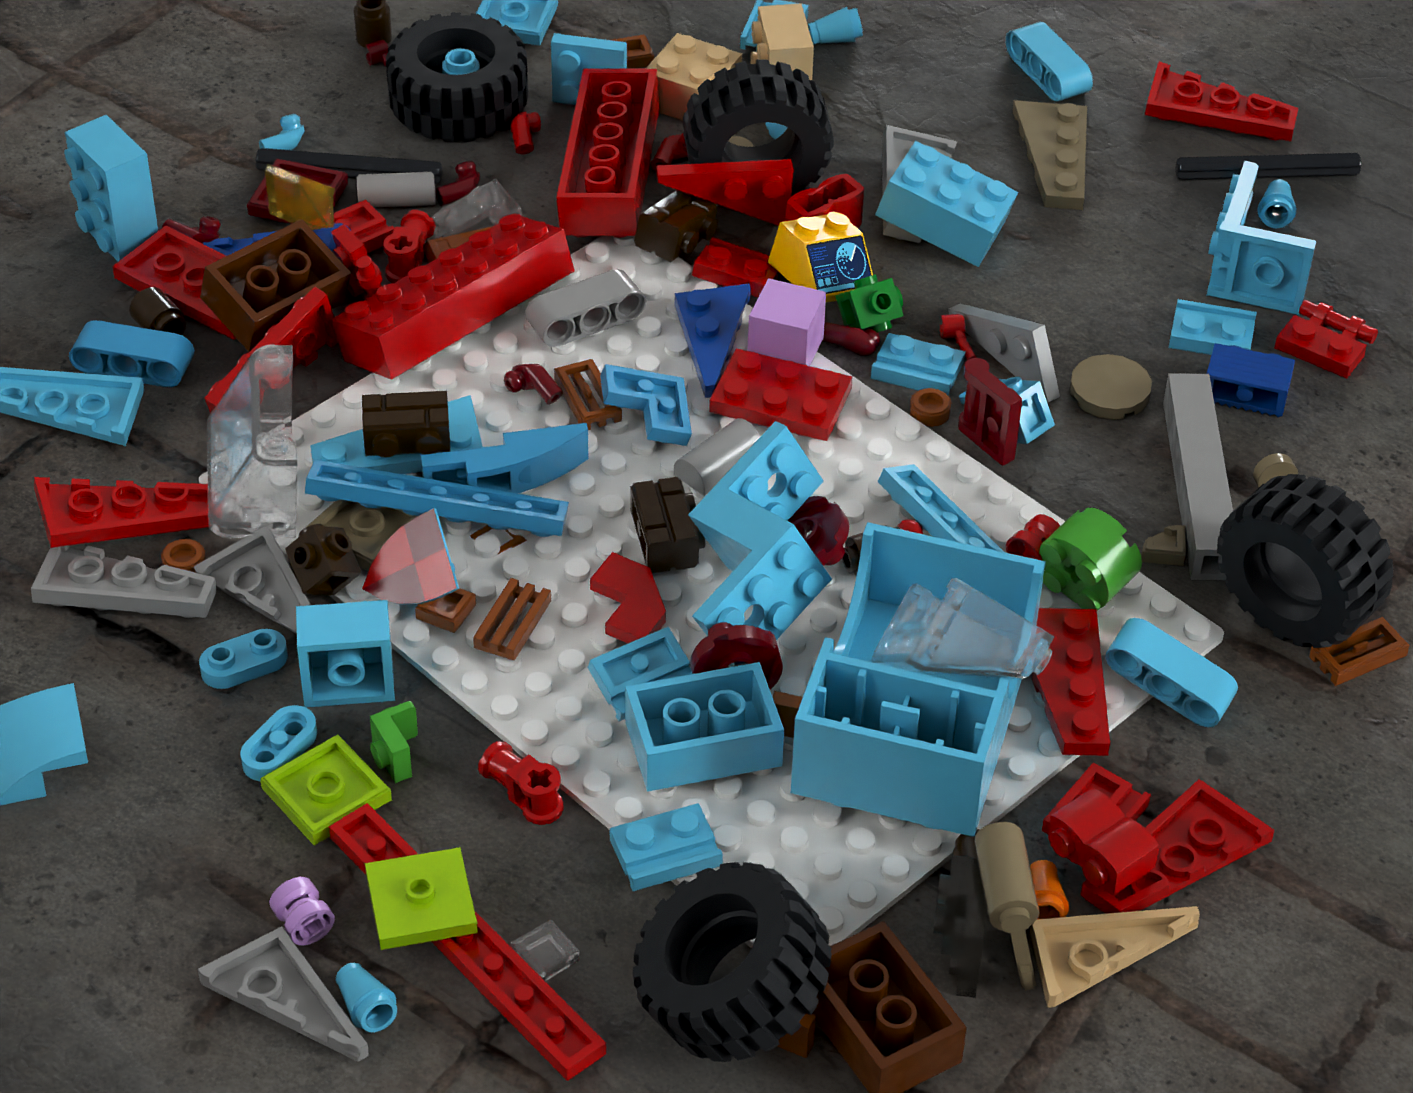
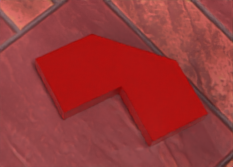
M612 552L590 578V590L621 603L605 623V634L623 642L631 643L659 631L666 623V610L650 567Z

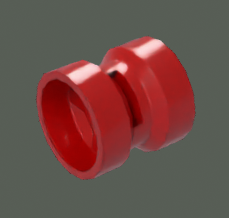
M1045 514L1034 516L1026 523L1024 530L1016 532L1008 539L1006 552L1043 561L1039 553L1040 546L1060 527L1059 523Z

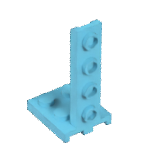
M1244 161L1240 175L1233 174L1229 193L1227 192L1223 210L1220 212L1217 221L1216 231L1213 232L1208 254L1214 255L1207 295L1300 315L1299 309L1304 300L1316 241L1244 226L1253 198L1252 188L1259 168L1256 163Z

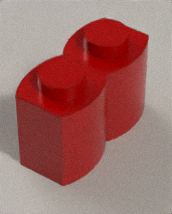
M849 174L830 177L824 180L818 188L802 190L791 196L786 204V221L796 220L800 217H814L826 215L830 212H839L848 217L850 223L856 228H859L862 225L864 187Z
M1090 789L1050 816L1048 838L1051 847L1059 856L1080 865L1086 879L1093 886L1100 887L1104 891L1115 895L1156 867L1159 844L1141 824L1129 817H1125L1121 809L1099 790Z

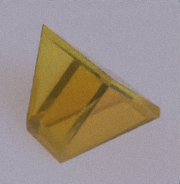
M267 164L265 177L271 215L292 223L303 219L312 230L334 227V188Z

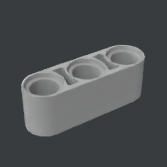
M615 269L534 298L525 310V317L545 344L557 347L637 318L643 312L647 301L645 295L623 270Z

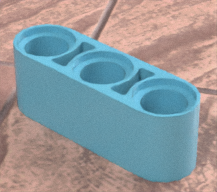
M1037 22L1007 33L1006 47L1012 60L1053 101L1058 102L1091 90L1093 78L1088 65L1046 23Z
M1130 618L1127 620L1105 655L1107 664L1116 673L1187 719L1203 727H1214L1219 723L1238 691L1237 682L1228 672L1144 619Z

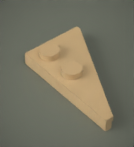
M1198 906L1037 919L1030 926V935L1047 1008L1058 1006L1198 928L1200 915Z

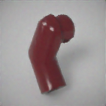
M473 161L457 164L455 170L458 177L455 182L435 189L436 198L441 206L468 198L474 194L480 181V172L476 171V164Z
M203 216L199 221V227H189L173 219H167L162 228L168 226L203 244V242L208 243L219 238L220 233L218 230L221 224L214 217Z
M824 322L822 342L837 344L860 356H868L873 354L879 346L880 336L875 330L870 328L862 330L856 327Z
M518 364L513 366L512 371H508L504 375L503 381L509 391L517 393L521 389H535L548 405L553 404L563 395L562 389L546 369L539 364Z

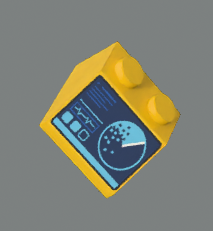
M830 212L826 215L800 217L796 220L780 222L768 263L792 284L826 292V302L836 301L835 295L854 290L853 281L873 275L863 233L850 223V220L845 215L839 212Z

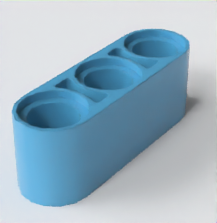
M92 320L87 322L69 352V359L71 364L83 373L143 378L144 384L174 387L180 383L194 356L195 349L187 338L176 333Z

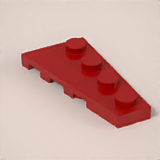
M1158 62L1146 104V116L1157 117L1161 120L1190 123L1199 127L1224 129L1233 133L1263 136L1271 140L1292 141L1298 113L1297 107L1255 93L1246 97L1240 95L1232 85L1222 82L1219 87L1201 82V75L1187 71L1183 76L1171 72V65Z
M314 287L305 297L298 299L291 311L278 324L271 326L264 338L250 352L242 355L237 365L222 380L217 381L211 387L204 399L213 421L226 428L262 401L266 388L269 386L279 388L289 380V372L295 366L301 363L307 367L318 358V352L316 351L325 344L332 348L338 343L331 320L334 318L325 292Z
M34 477V491L51 548L223 525V510L214 484L157 482L154 488H142L134 484V481L116 480V486L90 485V479L72 478L71 485L50 484V477Z
M1039 608L1035 637L1027 662L1032 672L1031 680L1036 692H1040L1045 703L1044 711L1062 755L1108 756L1110 735L1097 609Z
M1198 779L1145 827L1159 844L1157 863L1154 869L1115 895L1104 891L1100 887L1093 886L1086 880L1082 884L1080 896L1105 914L1141 911L1272 842L1274 829Z

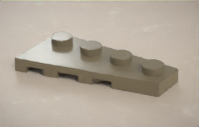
M1014 100L1012 112L1015 120L1019 122V133L1022 141L1026 143L1028 160L1034 166V177L1044 207L1083 210L1087 106L1072 103L1055 104Z

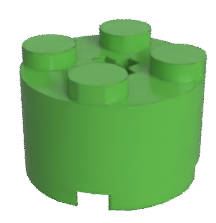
M1086 508L1083 512L1078 510L1040 546L1039 553L1042 560L1045 561L1043 583L1054 593L1062 592L1069 599L1077 603L1081 609H1097L1098 611L1140 572L1142 567L1141 554L1136 543L1129 547L1122 537L1127 532L1126 529L1112 516L1096 508Z

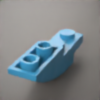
M587 423L508 432L503 433V445L421 455L422 478L512 493L525 492L561 477L589 459Z

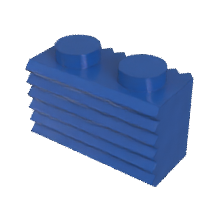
M1215 343L1207 374L1210 375L1214 404L1218 402L1221 406L1227 404L1229 408L1235 406L1237 409L1243 407L1245 411L1251 409L1253 412L1259 411L1261 414L1267 412L1269 416L1273 414L1277 417L1283 416L1295 359L1285 358L1275 353L1266 354L1242 349L1236 345L1227 346Z

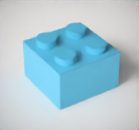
M387 600L296 606L297 651L304 707L395 701Z

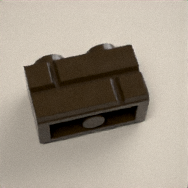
M676 190L640 214L634 239L635 246L649 253L655 251L656 256L672 262L683 253L690 254L695 249L697 243L703 239L709 241L715 234L718 226V220L715 219L718 207L716 203Z
M447 391L362 395L365 456L391 457L402 454L426 455L450 452Z
M678 477L659 479L657 483H654L653 480L636 482L630 486V511L647 567H650L652 574L667 572L673 567L676 570L696 567L699 564V549L705 548L706 545L705 537L688 516L696 507L694 495L692 492L685 493L682 481Z

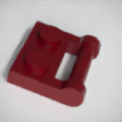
M971 358L964 365V378L967 380L964 411L960 413L958 428L966 437L1000 465L1004 466L1015 459L1023 398L989 372L990 367L987 361L981 358Z

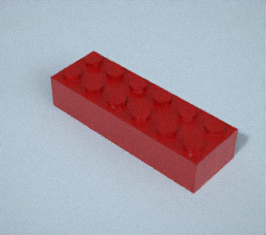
M583 68L556 196L559 228L564 229L565 236L580 238L587 236H613L616 238L635 236L639 216L642 213L660 108L657 69Z
M520 214L506 215L499 220L497 225L486 231L472 234L469 237V241L456 248L441 252L438 255L439 258L427 265L411 269L408 275L399 281L381 286L377 289L376 294L364 301L348 305L345 308V312L331 319L344 361L392 380L575 271L564 229L546 224L543 221L523 217Z

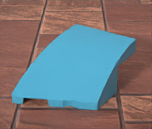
M74 683L42 690L0 705V805L45 797L46 790L43 772L88 763Z

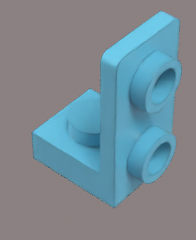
M1021 377L999 379L1023 398L1017 443L1028 444L1055 425L1040 381L1021 380ZM966 391L959 395L961 404H965Z

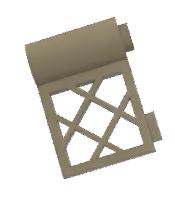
M995 822L984 826L975 835L976 854L989 921L993 927L1010 933L1021 986L1026 991L1034 989L1036 981L1025 930L1037 920L1039 908L1022 830L1014 823Z

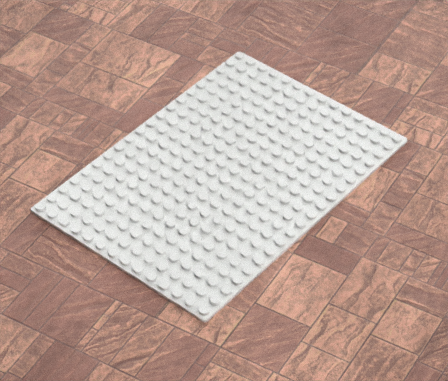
M601 236L572 253L571 258L575 271L392 380L376 373L369 374L199 477V484H214L221 506L252 532L267 525L287 561L290 563L285 548L299 537L301 530L306 528L307 525L335 502L322 500L316 495L305 494L306 477L313 464L310 445L363 429L362 395L447 391L448 402L471 395L482 446L490 447L503 445V433L579 424L563 395L556 402L548 405L535 389H521L517 393L509 391L503 381L506 372L512 371L513 366L518 364H539L546 369L553 379L554 368L593 359L600 373H602L604 365L608 364L684 378L692 431L687 446L647 440L644 412L630 408H621V422L614 423L612 418L607 419L606 426L598 427L596 422L591 423V430H588V460L553 481L518 493L569 502L562 536L540 537L527 530L509 528L507 530L511 534L521 535L527 541L498 554L500 546L513 539L505 530L493 528L474 540L470 535L487 524L473 521L456 523L447 520L445 517L438 516L451 562L455 566L458 586L461 589L476 594V606L454 634L416 619L415 608L418 604L401 605L388 602L392 649L501 740L510 744L512 749L523 758L529 754L540 763H548L554 766L560 773V789L609 830L615 826L699 803L715 836V843L723 853V864L738 862L742 866L744 862L762 864L765 868H773L782 874L819 915V919L824 923L829 934V946L861 932L953 858L955 841L961 835L959 833L942 829H931L921 824L855 808L839 807L830 802L792 794L791 777L794 738L784 736L783 765L781 767L647 792L625 719L622 721L617 720L613 706L608 704L588 670L591 659L628 644L605 634V623L621 603L590 590V578L612 552L646 566L630 511V486L636 482L653 480L654 483H657L659 479L676 477L674 476V464L678 459L735 420V418L709 412L711 397H704L675 308V293L722 286L691 276L693 266L681 258L677 257L672 262L656 256L655 251L649 253L635 246V236L623 238ZM615 269L623 270L646 297V306L637 318L557 347L545 344L525 317V310L534 298ZM748 304L744 308L742 324L736 332V340L728 361L724 363L722 375L736 348L748 351L749 315L753 309ZM816 352L810 365L852 376L818 352ZM580 372L585 382L588 383L600 409L605 408L586 372ZM568 375L585 408L588 412H590L582 396L580 395L577 387L575 386L573 380L571 379L570 375ZM855 377L852 378V389L828 441L791 433L824 480L811 496L826 497L829 503L834 504L835 502L839 505L849 521L848 537L863 533L867 522L883 526L887 525L893 528L897 527L903 520H915L901 505L893 501L891 495L878 483L883 468L912 464L916 465L1005 553H1007L1006 543L1008 539L1016 532L1024 530L1026 523L1034 516L1045 514L1052 517L1060 526L1065 522ZM751 423L758 431L760 437L769 428L767 426ZM422 472L404 475L422 477ZM776 473L768 480V490L773 487L776 481ZM682 481L685 493H693L697 506L705 496ZM923 529L922 532L924 535L932 536L928 531ZM706 539L705 548L699 549V564L696 567L676 570L673 567L670 571L652 574L666 610V623L661 629L669 626L689 662L695 647L702 639L707 637L692 615L733 572L726 567ZM842 559L834 565L823 566L832 580L776 640L783 664V671L777 684L770 690L772 697L774 691L803 697L825 637L834 639L835 649L844 627L856 581L855 574L853 572L849 573L846 570ZM360 568L362 573L335 595H329L337 603L381 600L362 589L368 571ZM1140 572L1104 607L1097 611L1109 732L1153 697L1116 673L1106 662V652L1127 620L1130 618L1144 619L1203 657L1223 641L1224 631L1221 627ZM510 578L519 580V586L523 588L526 583L535 585V591L539 593L543 588L551 590L549 606L515 661L476 649L473 643L474 635ZM1042 582L1039 608L1081 609L1077 603L1069 599L1062 592L1054 593ZM528 602L519 616L514 629L503 642V646L507 647L533 603ZM753 605L745 611V621L751 616ZM511 607L509 608V610H508L507 613L505 614L504 618L506 617V615H507L508 612L510 611ZM1028 662L977 829L998 822L1080 756L1062 755L1045 714L1043 698L1040 692H1036L1031 680L1032 672ZM716 867V868H713V869L716 871V870H719L720 867ZM695 873L671 881L677 886L682 881L690 882L697 878ZM755 939L749 940L745 943L752 948Z

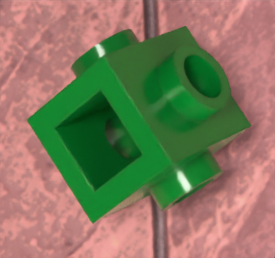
M875 274L853 281L854 290L835 295L845 326L859 329L870 328L878 333L892 328L890 320L904 316L902 311V294L899 288L894 285L892 278L878 282Z

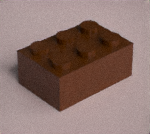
M301 219L206 266L200 298L247 351L250 352L264 338L268 329L278 324L291 311L295 302L301 297H305L314 287L327 294L331 309L343 304L351 272Z
M885 921L830 946L831 965L825 968L829 973L825 990L819 991L816 996L818 1005L812 1014L816 1016V1022L869 1093H902L962 1063L967 1030L966 1025Z

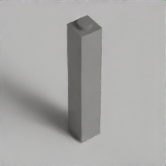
M1168 373L1163 406L1182 525H1185V547L1190 579L1226 580V575L1220 573L1218 565L1220 554H1217V542L1220 528L1224 520L1233 512L1210 375Z

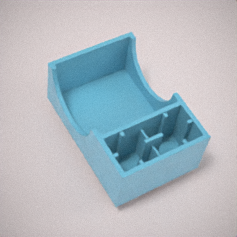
M867 522L862 537L855 586L839 641L834 649V639L824 638L795 717L791 793L830 802L839 807L855 808L921 824L931 829H942L971 837L975 836L1034 641L1045 561Z

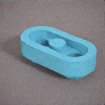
M259 629L207 648L199 659L202 680L210 687L226 689L275 672L282 668L287 661L286 640L276 630Z
M298 705L286 706L276 711L242 746L240 754L244 773L253 780L261 781V777L302 755L317 738L316 718L313 712L306 707Z

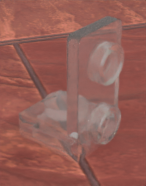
M493 179L483 186L476 187L470 194L451 205L442 207L432 216L436 225L435 239L459 234L486 217H489L495 226L506 215L520 214L522 216L521 207L496 179Z

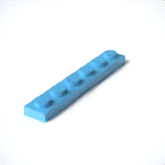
M314 460L306 477L305 494L316 495L325 501L346 500L358 502L367 508L388 507L400 509L406 514L415 516L435 508L438 516L445 517L451 522L473 521L485 523L489 527L498 530L509 528L527 530L540 537L562 536L569 504L566 501Z

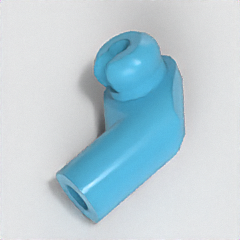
M297 114L282 117L280 125L283 130L278 135L259 140L260 148L293 150L297 147L304 134V125L300 124V117Z

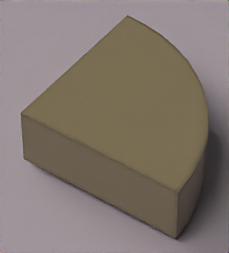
M1185 525L1168 526L1164 528V532L1148 537L1142 548V562L1184 566Z

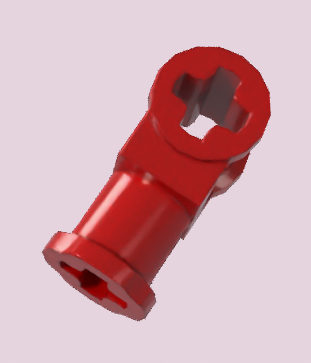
M410 210L402 217L401 227L396 226L393 233L384 240L383 249L388 255L389 261L385 273L387 279L392 283L406 277L411 269L422 264L424 259L423 246L426 240L433 236L436 227L434 220L424 211Z
M496 741L485 750L478 763L479 774L484 778L495 779L507 788L508 800L522 810L523 816L529 822L545 825L559 819L563 813L564 805L562 797L557 792L561 785L560 773L554 766L548 763H540L529 754L523 759L519 758L513 753L511 745L505 741Z

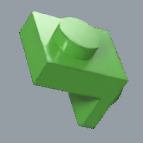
M407 701L394 707H388L370 716L372 735L370 749L373 759L379 769L386 767L395 783L412 777L410 747L406 740L416 737L418 729L416 708L411 701Z

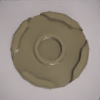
M1110 354L1091 356L1079 362L1072 371L1070 394L1072 399L1075 397L1078 400V406L1091 415L1105 419L1125 418V414L1134 411V415H1136L1147 406L1150 400L1152 380L1147 370L1137 362L1126 357Z

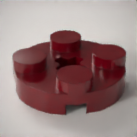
M809 497L788 521L794 524L823 566L834 565L845 554L843 545L849 534L848 518L838 504L835 502L834 504L829 503L826 497Z
M727 622L713 625L708 630V636L702 639L695 647L690 659L692 674L729 668L728 665L737 661H744L745 663L737 664L736 666L760 662L770 690L777 684L783 671L776 637L771 631L750 625L733 626Z

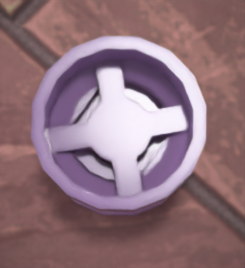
M292 878L281 884L273 892L269 901L270 908L280 921L285 922V931L296 945L312 944L323 938L333 927L335 921L334 914L324 901L319 900V891L309 878Z

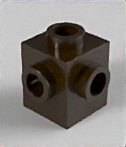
M322 524L310 525L301 530L299 537L285 548L292 565V571L299 582L303 594L335 595L362 573L352 550L351 541L346 535L344 528L325 527Z

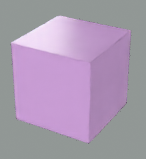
M768 278L749 315L748 351L810 366L824 337L826 292Z

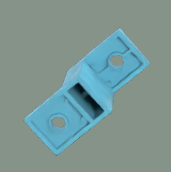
M777 421L765 431L688 514L726 567L733 571L692 615L707 636L708 630L713 625L727 622L733 626L750 625L771 631L777 640L832 580L797 528L788 521L824 480L787 426ZM776 473V481L773 487L768 490V480ZM753 605L752 614L745 621L744 613L748 607ZM744 661L733 662V663L730 664V667H734V666H736L737 664H743V663H745V662H744Z

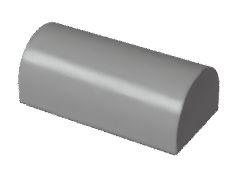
M432 172L361 174L356 176L358 202L366 199L374 208L436 205L435 179Z
M742 418L735 419L678 459L674 464V476L705 496L760 438L758 431L747 420Z

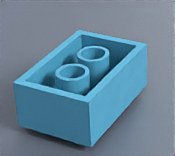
M104 115L66 131L65 137L68 149H65L64 155L72 171L73 180L70 181V188L77 200L78 211L75 212V218L83 232H89L96 239L98 246L104 253L109 252L117 261H120L158 232L147 153L107 115Z
M915 141L889 180L875 215L979 267L1002 229L1019 192L1007 187L1000 181L993 180L973 170L967 164L959 163L939 153L933 147L925 146Z
M760 662L625 686V723L647 792L776 768L783 765L784 727Z

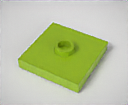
M338 734L260 778L261 787L264 792L314 846L330 837V825L364 804L368 803L376 810L392 800L391 789Z
M460 847L365 863L380 950L478 933L477 920Z

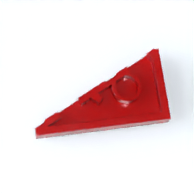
M791 159L658 165L656 168L658 183L777 226H779L780 222L786 221V204L791 197L794 171Z

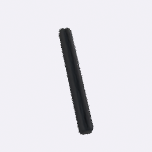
M260 148L256 154V168L260 171H269L276 159H282L345 172L347 177L357 178L356 176L361 174L434 173L435 184L440 183L442 179V164L439 161Z
M1358 153L1180 157L1176 161V175L1180 180L1232 178L1233 174L1240 175L1244 161L1253 162L1259 166L1256 178L1357 175L1361 170V158Z

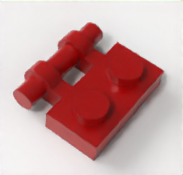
M345 224L331 231L337 247L332 252L351 272L348 285L349 292L353 297L356 298L360 295L364 300L376 294L377 289L382 286V275L378 266L367 255L364 244Z
M1304 300L1300 306L1299 314L1310 318V320L1294 315L1277 335L1274 348L1347 379L1365 355L1367 345L1357 340L1360 339L1373 344L1377 337L1378 329L1366 325L1364 319L1355 315L1349 318L1334 312L1333 306L1323 302L1317 305ZM1325 326H1329V327L1334 328V329H1336V330H1338V331H1341V332H1343V333H1342V334L1337 333V332L1332 331V330H1330V329H1328V328H1325Z

